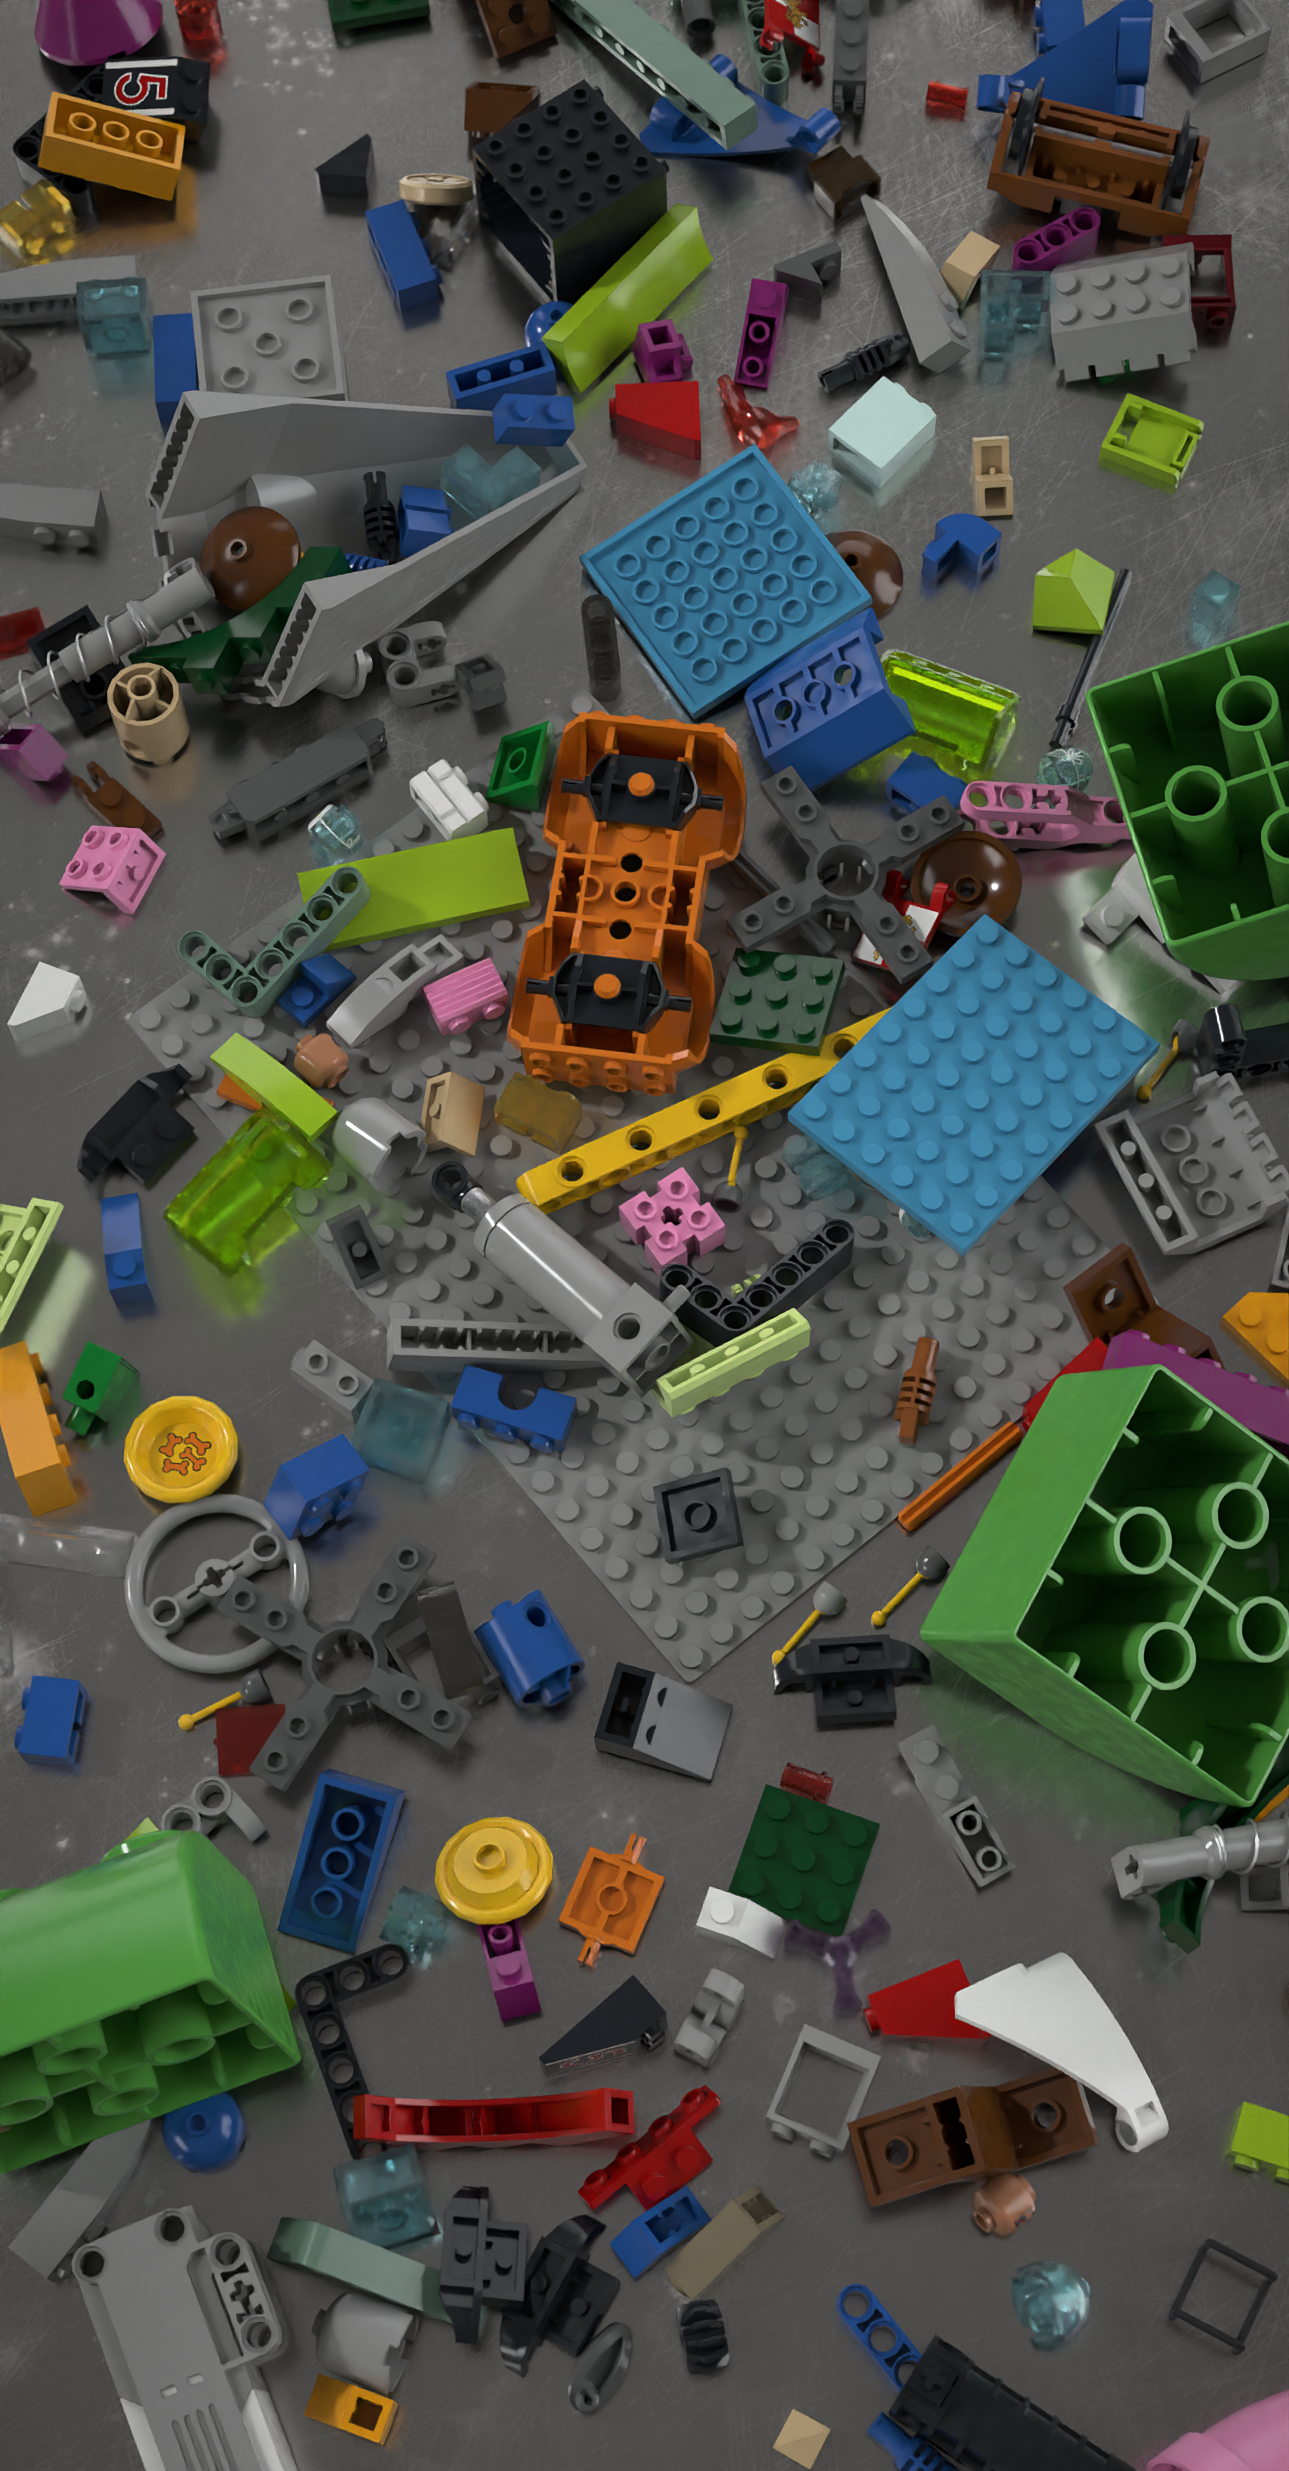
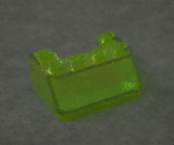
M889 649L879 657L891 693L906 701L916 732L906 738L915 741L921 738L933 743L935 749L942 752L953 753L955 751L953 759L959 763L958 767L961 770L972 774L984 773L994 763L1018 710L1021 696L1007 688L905 651Z
M262 1107L256 1110L171 1201L164 1211L163 1218L223 1274L231 1279L234 1274L243 1272L252 1260L250 1256L252 1247L247 1243L249 1238L256 1237L265 1229L268 1223L267 1219L276 1209H281L289 1203L293 1197L292 1191L297 1186L302 1190H309L311 1188L315 1190L321 1187L328 1179L329 1170L334 1165L291 1125L267 1107Z

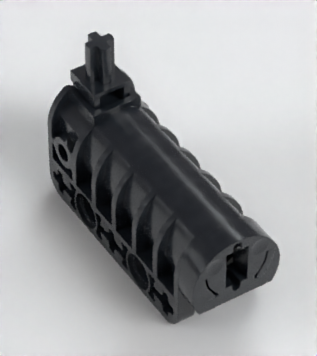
M937 2334L931 2340L888 2412L897 2422L916 2435H920L928 2443L970 2471H1136L1134 2467L1113 2453L1108 2454L1088 2440L1089 2437L1086 2435H1080L1060 2422V2418L1056 2415L1051 2416L1031 2402L1032 2399L1029 2397H1023L1003 2384V2380L999 2377L996 2379L976 2366L975 2361L953 2345L943 2341Z

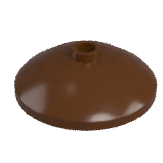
M249 506L226 515L209 533L201 553L200 568L214 589V599L225 607L244 612L257 604L280 585L301 560L300 540L292 524L273 509L262 506ZM244 547L243 552L237 556L238 550Z
M841 530L825 535L846 563L852 562L856 564L855 566H849V568L872 597L873 604L867 608L871 607L874 609L877 619L886 614L898 600L903 586V568L894 549L878 536L860 530Z
M959 831L921 853L914 866L911 878V891L915 903L930 907L932 890L938 882L948 884L950 890L957 894L955 904L944 913L936 929L954 937H962L984 914L999 925H1002L1016 909L1022 891L1021 870L1012 851L999 839L979 831ZM966 888H971L975 891L970 897H965L961 893Z

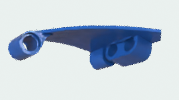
M1123 0L1088 26L1011 76L978 74L976 109L1004 114L1012 91L1023 93L1025 88L1035 89L1041 77L1045 76L1042 98L1142 121L1144 119L1146 83H1148L1154 5L1149 0Z
M718 54L709 63L723 78H729L735 88L741 93L749 95L755 101L758 108V130L729 150H726L662 96L652 108L649 116V125L639 133V139L652 155L739 156L796 149L816 154L840 132L841 124L835 114L827 108H819L806 120L768 101L738 81V70L734 63L727 56Z

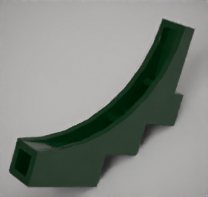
M309 546L297 566L280 585L257 604L237 617L209 631L183 640L161 645L135 647L131 650L128 659L132 665L152 663L164 667L173 674L177 683H191L196 694H227L244 663L269 664L304 582L353 573L340 546Z
M1289 1736L1253 1805L1250 1807H1238L1197 1798L1179 1810L1181 1828L1179 1829L1180 1836L1178 1837L1192 1835L1194 1831L1204 1826L1213 1827V1825L1217 1824L1222 1830L1244 1826L1248 1818L1254 1820L1268 1803L1289 1785ZM1201 1876L1180 1879L1162 1890L1150 1894L1159 1904V1929L1169 1943H1176L1187 1955L1201 1946L1202 1919L1215 1879L1205 1880Z

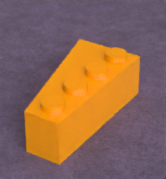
M24 1340L0 1348V1426L15 1479L33 1517H37L78 1503L67 1468L72 1466L65 1444L60 1445L58 1436L63 1435L56 1413L51 1414L48 1407L54 1404L47 1382L41 1384L39 1376L45 1374L42 1361L38 1352L30 1353Z

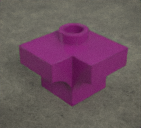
M671 319L638 325L632 352L645 383L682 382L683 375L681 371L691 370L693 365V358L683 334H677Z

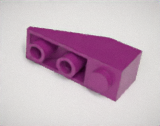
M752 278L734 383L768 388L788 300L789 288L786 283Z
M518 1918L504 1924H477L501 2021L541 2011Z

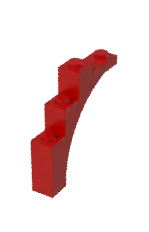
M606 2087L564 2094L497 2099H407L368 2094L353 2096L354 2140L398 2144L404 2149L436 2151L461 2146L497 2149L527 2143L563 2146L635 2134L633 2091Z

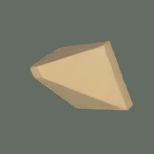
M793 2409L773 2449L810 2470L831 2429Z

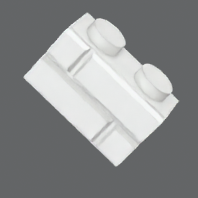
M441 759L430 766L427 771L424 770L410 780L411 796L447 841L476 835L487 828V811L489 806L479 792L473 794L466 786L468 785V780L458 766L452 768L445 759Z

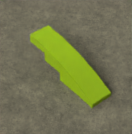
M237 1032L210 1056V1060L260 1106L266 1105L285 1124L290 1122L310 1142H313L339 1117L338 1111L285 1066Z

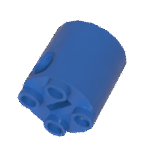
M541 1590L529 1593L516 1604H513L511 1600H507L497 1605L491 1611L493 1619L476 1628L474 1635L500 1674V1678L517 1706L544 1705L550 1707L567 1698L573 1692L570 1683L581 1674L585 1668V1662Z

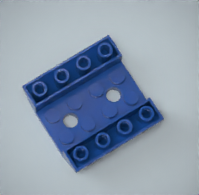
M871 607L776 663L750 683L744 696L763 756L775 774L792 765L811 792L916 732L906 701L891 693L875 647L884 638L874 609ZM848 669H852L851 680L842 686L841 679L843 673ZM792 704L793 711L791 716L783 721L782 714L784 708Z

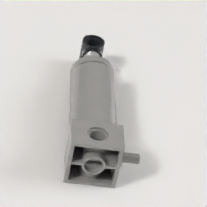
M455 1161L442 1163L434 1171L431 1182L436 1193L448 1207L461 1213L465 1212L479 1224L473 1240L475 1250L586 1344L602 1365L641 1399L657 1383L656 1379L663 1376L694 1342L678 1321L679 1318L674 1314L690 1296V1292L683 1285H678L662 1303L660 1300L652 1297L636 1282L630 1286L524 1196L513 1194L496 1202L483 1191L482 1185L470 1175L466 1168ZM461 1181L460 1185L456 1189L450 1191L451 1187L456 1182Z

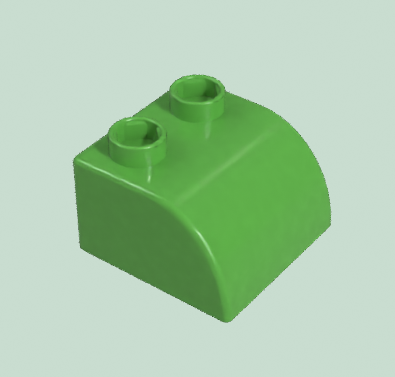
M1289 621L1094 686L1087 691L1085 696L1165 943L1177 961L1185 967L1209 977L1239 981L1289 977Z
M1161 1364L1064 1374L1054 1382L920 1629L921 1639L1032 1719L1095 1757L1142 1779L1189 1796L1230 1806L1250 1807L1256 1801L1289 1736V1459Z
M161 1830L138 1835L117 1844L104 1855L100 1863L31 1889L8 1888L0 1890V2126L10 2128L7 2131L0 2132V2175L287 2069L300 2062V2052L254 1888L214 1844L200 1832L194 1830Z

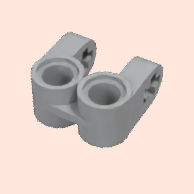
M425 621L393 629L379 638L378 651L381 667L384 671L390 698L396 705L404 708L413 707L418 704L449 697L460 689V683L454 667L444 665L421 670L418 663V656L439 651L446 645L447 639L440 622ZM396 651L403 652L399 655H392V653ZM404 681L412 682L408 685H400Z
M215 1776L205 1777L198 1781L189 1796L180 1804H174L164 1812L160 1822L161 1830H174L175 1825L179 1821L184 1819L192 1820L193 1827L191 1830L200 1832L205 1836L215 1826L230 1819L251 1843L267 1830L265 1825L229 1784L222 1778ZM219 1792L224 1795L220 1806L212 1809L204 1806L205 1799L211 1793Z
M712 1968L696 1997L691 2012L686 2017L673 2042L672 2049L710 2068L745 2000L744 1985L734 1977Z

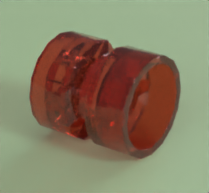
M174 0L181 38L185 44L196 49H206L220 41L223 35V26L218 0Z

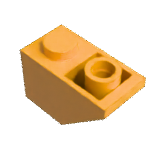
M319 2374L303 2416L384 2446L399 2404L394 2400L355 2385Z

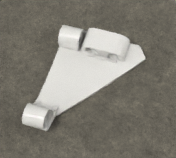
M1063 1952L1056 1953L1027 1968L1022 1963L1015 1964L956 1992V2019L982 2029L1034 2055L1079 2081L1117 2107L1114 2119L1116 2134L1121 2144L1127 2150L1138 2152L1167 2136L1169 2130L1167 2118L1140 2059L1105 2002L1067 1954Z

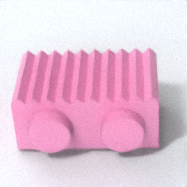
M490 957L422 986L424 1000L442 1036H446L448 1033L453 1035L461 1034L468 1030L471 1024H474L476 1021H480L482 1018L486 1020L495 1019L501 1016L505 1009L510 1007L507 989Z

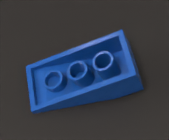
M331 1768L319 1774L277 1928L278 1931L350 1953L356 1952L395 1832L405 1790Z

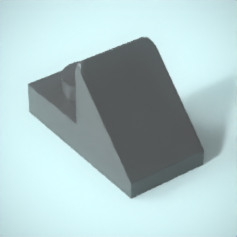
M835 240L774 264L773 281L786 283L789 288V295L815 303H822V282L820 279H828L841 271L842 250Z
M486 653L455 665L459 678L475 711L507 700L503 682L507 681L504 669L491 655Z
M360 1204L325 1220L334 1240L333 1246L356 1290L391 1274Z

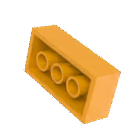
M52 91L44 124L38 167L76 176L88 181L111 185L119 189L146 194L154 198L172 201L181 167L186 126Z

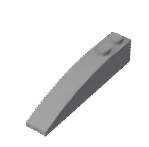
M865 194L861 197V201L918 361L925 367L940 374L971 351L967 340L968 330L960 320L956 310L958 308L957 300L949 292L937 266L924 246L906 224L886 205Z
M115 255L113 257L100 258L83 257L74 260L33 265L0 273V320L141 309L140 273L135 255Z
M0 483L1 536L37 541L43 544L58 542L71 543L79 547L87 545L100 546L106 513L101 491Z
M393 1318L387 1332V1370L463 1373L466 1364L493 1373L541 1372L604 1367L586 1344L562 1324Z
M160 2116L92 2141L10 2244L9 2248L54 2283L58 2276L64 2279L72 2271L71 2263L76 2251L85 2242L95 2241L103 2231L106 2224L102 2220L108 2214L131 2178L153 2135Z

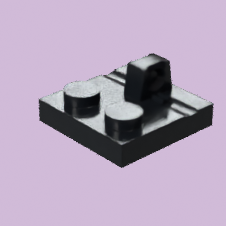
M726 1467L653 1487L664 1558L670 1565L744 1546L731 1471Z

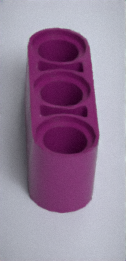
M1089 207L1075 209L1020 239L1013 247L1011 263L1013 279L1021 284L1034 283L1051 274L1056 265L1071 263L1091 252L1098 242L1100 228L1098 212Z

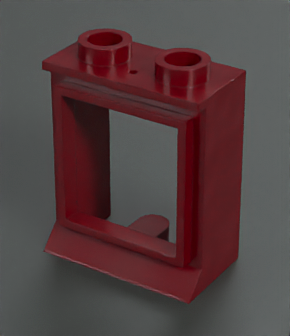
M1232 234L1163 235L1161 247L1192 242L1194 246V265L1201 263L1203 256L1221 255L1223 296L1191 297L1192 322L1194 327H1210L1214 329L1232 327L1237 307L1235 303L1232 262Z

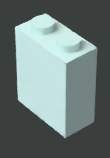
M883 376L828 429V450L881 488L935 435L936 414L927 404L919 403L911 397L900 384L892 383Z

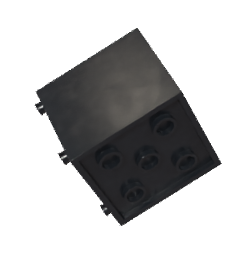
M585 79L472 147L479 224L547 303L550 301H565L574 305L667 212L666 173L669 172L667 162L663 158L658 161L605 103L602 90L598 86L592 88Z

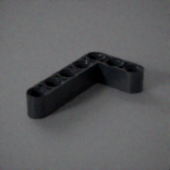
M125 51L109 56L107 59L134 58L132 54L127 55ZM104 63L95 68L67 95L101 104ZM46 113L13 144L12 149L19 174L70 214L78 217L87 216L96 207L91 181L38 167Z
M1224 1004L1210 1009L1204 1015L1195 1046L1203 1076L1216 1071L1220 1077L1227 1073H1232L1235 1080L1288 1071L1289 1022L1244 1031L1236 1005Z
M832 1219L825 1222L735 1298L728 1295L689 1266L681 1263L669 1264L660 1273L659 1300L663 1303L678 1285H683L690 1292V1296L674 1314L679 1318V1322L717 1348L792 1308L797 1310L852 1262L855 1230L849 1222L842 1219Z
M392 1943L382 1945L310 1973L301 1978L295 1988V1998L350 2155L361 2170L371 2174L380 2172L388 2165L391 2151L389 2143L378 2142L382 2149L378 2159L372 2162H365L360 2159L361 2148L364 2144L371 2141L354 2140V2122L346 2119V2112L348 2107L353 2104V2096L371 2095L341 2009L398 1988L409 1980L412 1973V1964L404 1948ZM395 1956L403 1960V1966L398 1973L388 1975L382 1972V1964L387 1958ZM357 1971L364 1974V1982L358 1989L349 1990L344 1987V1979L349 1973ZM317 1986L323 1987L326 1990V1995L321 2003L309 2005L305 2002V1996L309 1989ZM326 2025H335L339 2027L340 2031L336 2041L330 2044L321 2043L318 2038L321 2029ZM347 2063L353 2066V2075L350 2080L338 2083L332 2079L333 2070L339 2064Z

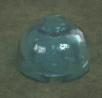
M1042 2260L1018 2267L1015 2272L1020 2273V2275L1012 2280L1011 2285L1013 2303L1022 2326H1026L1030 2321L1033 2331L1037 2334L1031 2337L1035 2345L1043 2350H1053L1076 2339L1088 2324L1092 2294L1087 2281L1062 2261Z

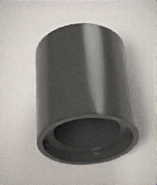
M711 0L681 1L687 34L694 38L710 35L716 27Z

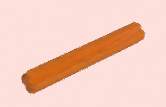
M1012 1421L1002 1426L901 1510L898 1514V1520L901 1525L908 1531H913L1020 1442L1023 1436L1020 1428Z

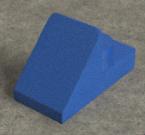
M330 954L303 961L300 964L303 976L277 1000L278 1006L305 1029L356 980V975Z

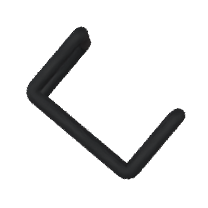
M1206 2239L1201 2244L1168 2317L1171 2321L1179 2318L1233 2347V2354L1239 2355L1246 2348L1244 2344L1271 2284L1277 2280L1278 2275L1213 2239ZM1210 2248L1265 2276L1237 2339L1180 2310Z

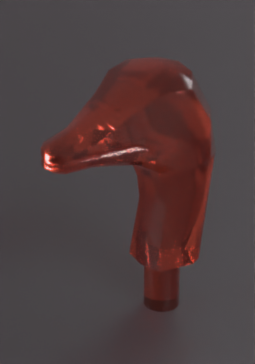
M728 374L718 378L717 382L723 391L721 403L728 421L736 436L747 448L755 443L763 454L769 452L785 434L794 431L799 426L796 416L774 413L763 407H752L747 401L742 385H735Z

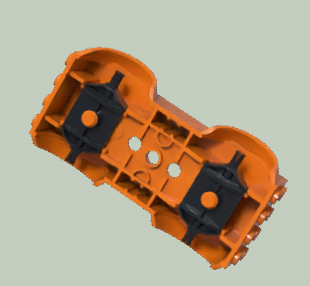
M603 711L579 712V716L565 725L553 771L542 832V839L557 850L545 923L527 932L515 982L506 1040L522 1054L526 1077H531L533 1080L541 1083H551L553 1080L565 1081L581 1088L599 1085L606 1086L607 1089L615 1092H625L628 1089L643 1091L650 1096L675 1095L678 1073L700 1064L706 1057L711 1044L709 1031L715 1016L716 995L711 960L708 951L699 944L710 869L723 866L738 856L743 842L747 815V792L743 763L738 746L726 733V728L718 727L712 723L687 724L676 719L651 720L639 715L614 716ZM628 855H636L641 858L643 864L638 871L627 872L621 867L622 859ZM623 888H630L636 892V896L626 902L618 900L615 895ZM619 921L628 923L631 927L630 935L625 939L613 938L609 930L614 923Z

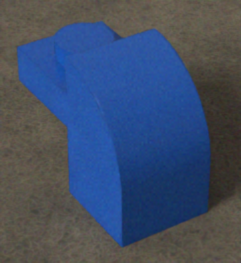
M959 513L941 519L936 523L934 540L925 547L922 553V574L933 582L956 559L977 575L1000 552L1002 533L982 518L971 514Z

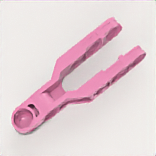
M974 781L968 784L960 800L961 809L956 811L962 819L972 824L973 831L992 835L1002 841L1007 847L1051 850L1080 842L1112 844L1120 839L1131 840L1118 798L1088 796L1070 786ZM979 793L987 799L988 804L985 807L975 806L970 801L969 795ZM1007 795L1019 797L1023 802V807L1021 809L1011 808L1007 805L1005 797ZM1046 798L1050 799L1052 805H1056L1054 809H1050L1049 804L1044 802ZM1036 804L1035 807L1031 809V805ZM991 822H1003L1008 827L1009 833L1006 835L995 833L991 829ZM1031 824L1035 825L1037 831H1041L1039 835H1035L1034 830L1029 828Z

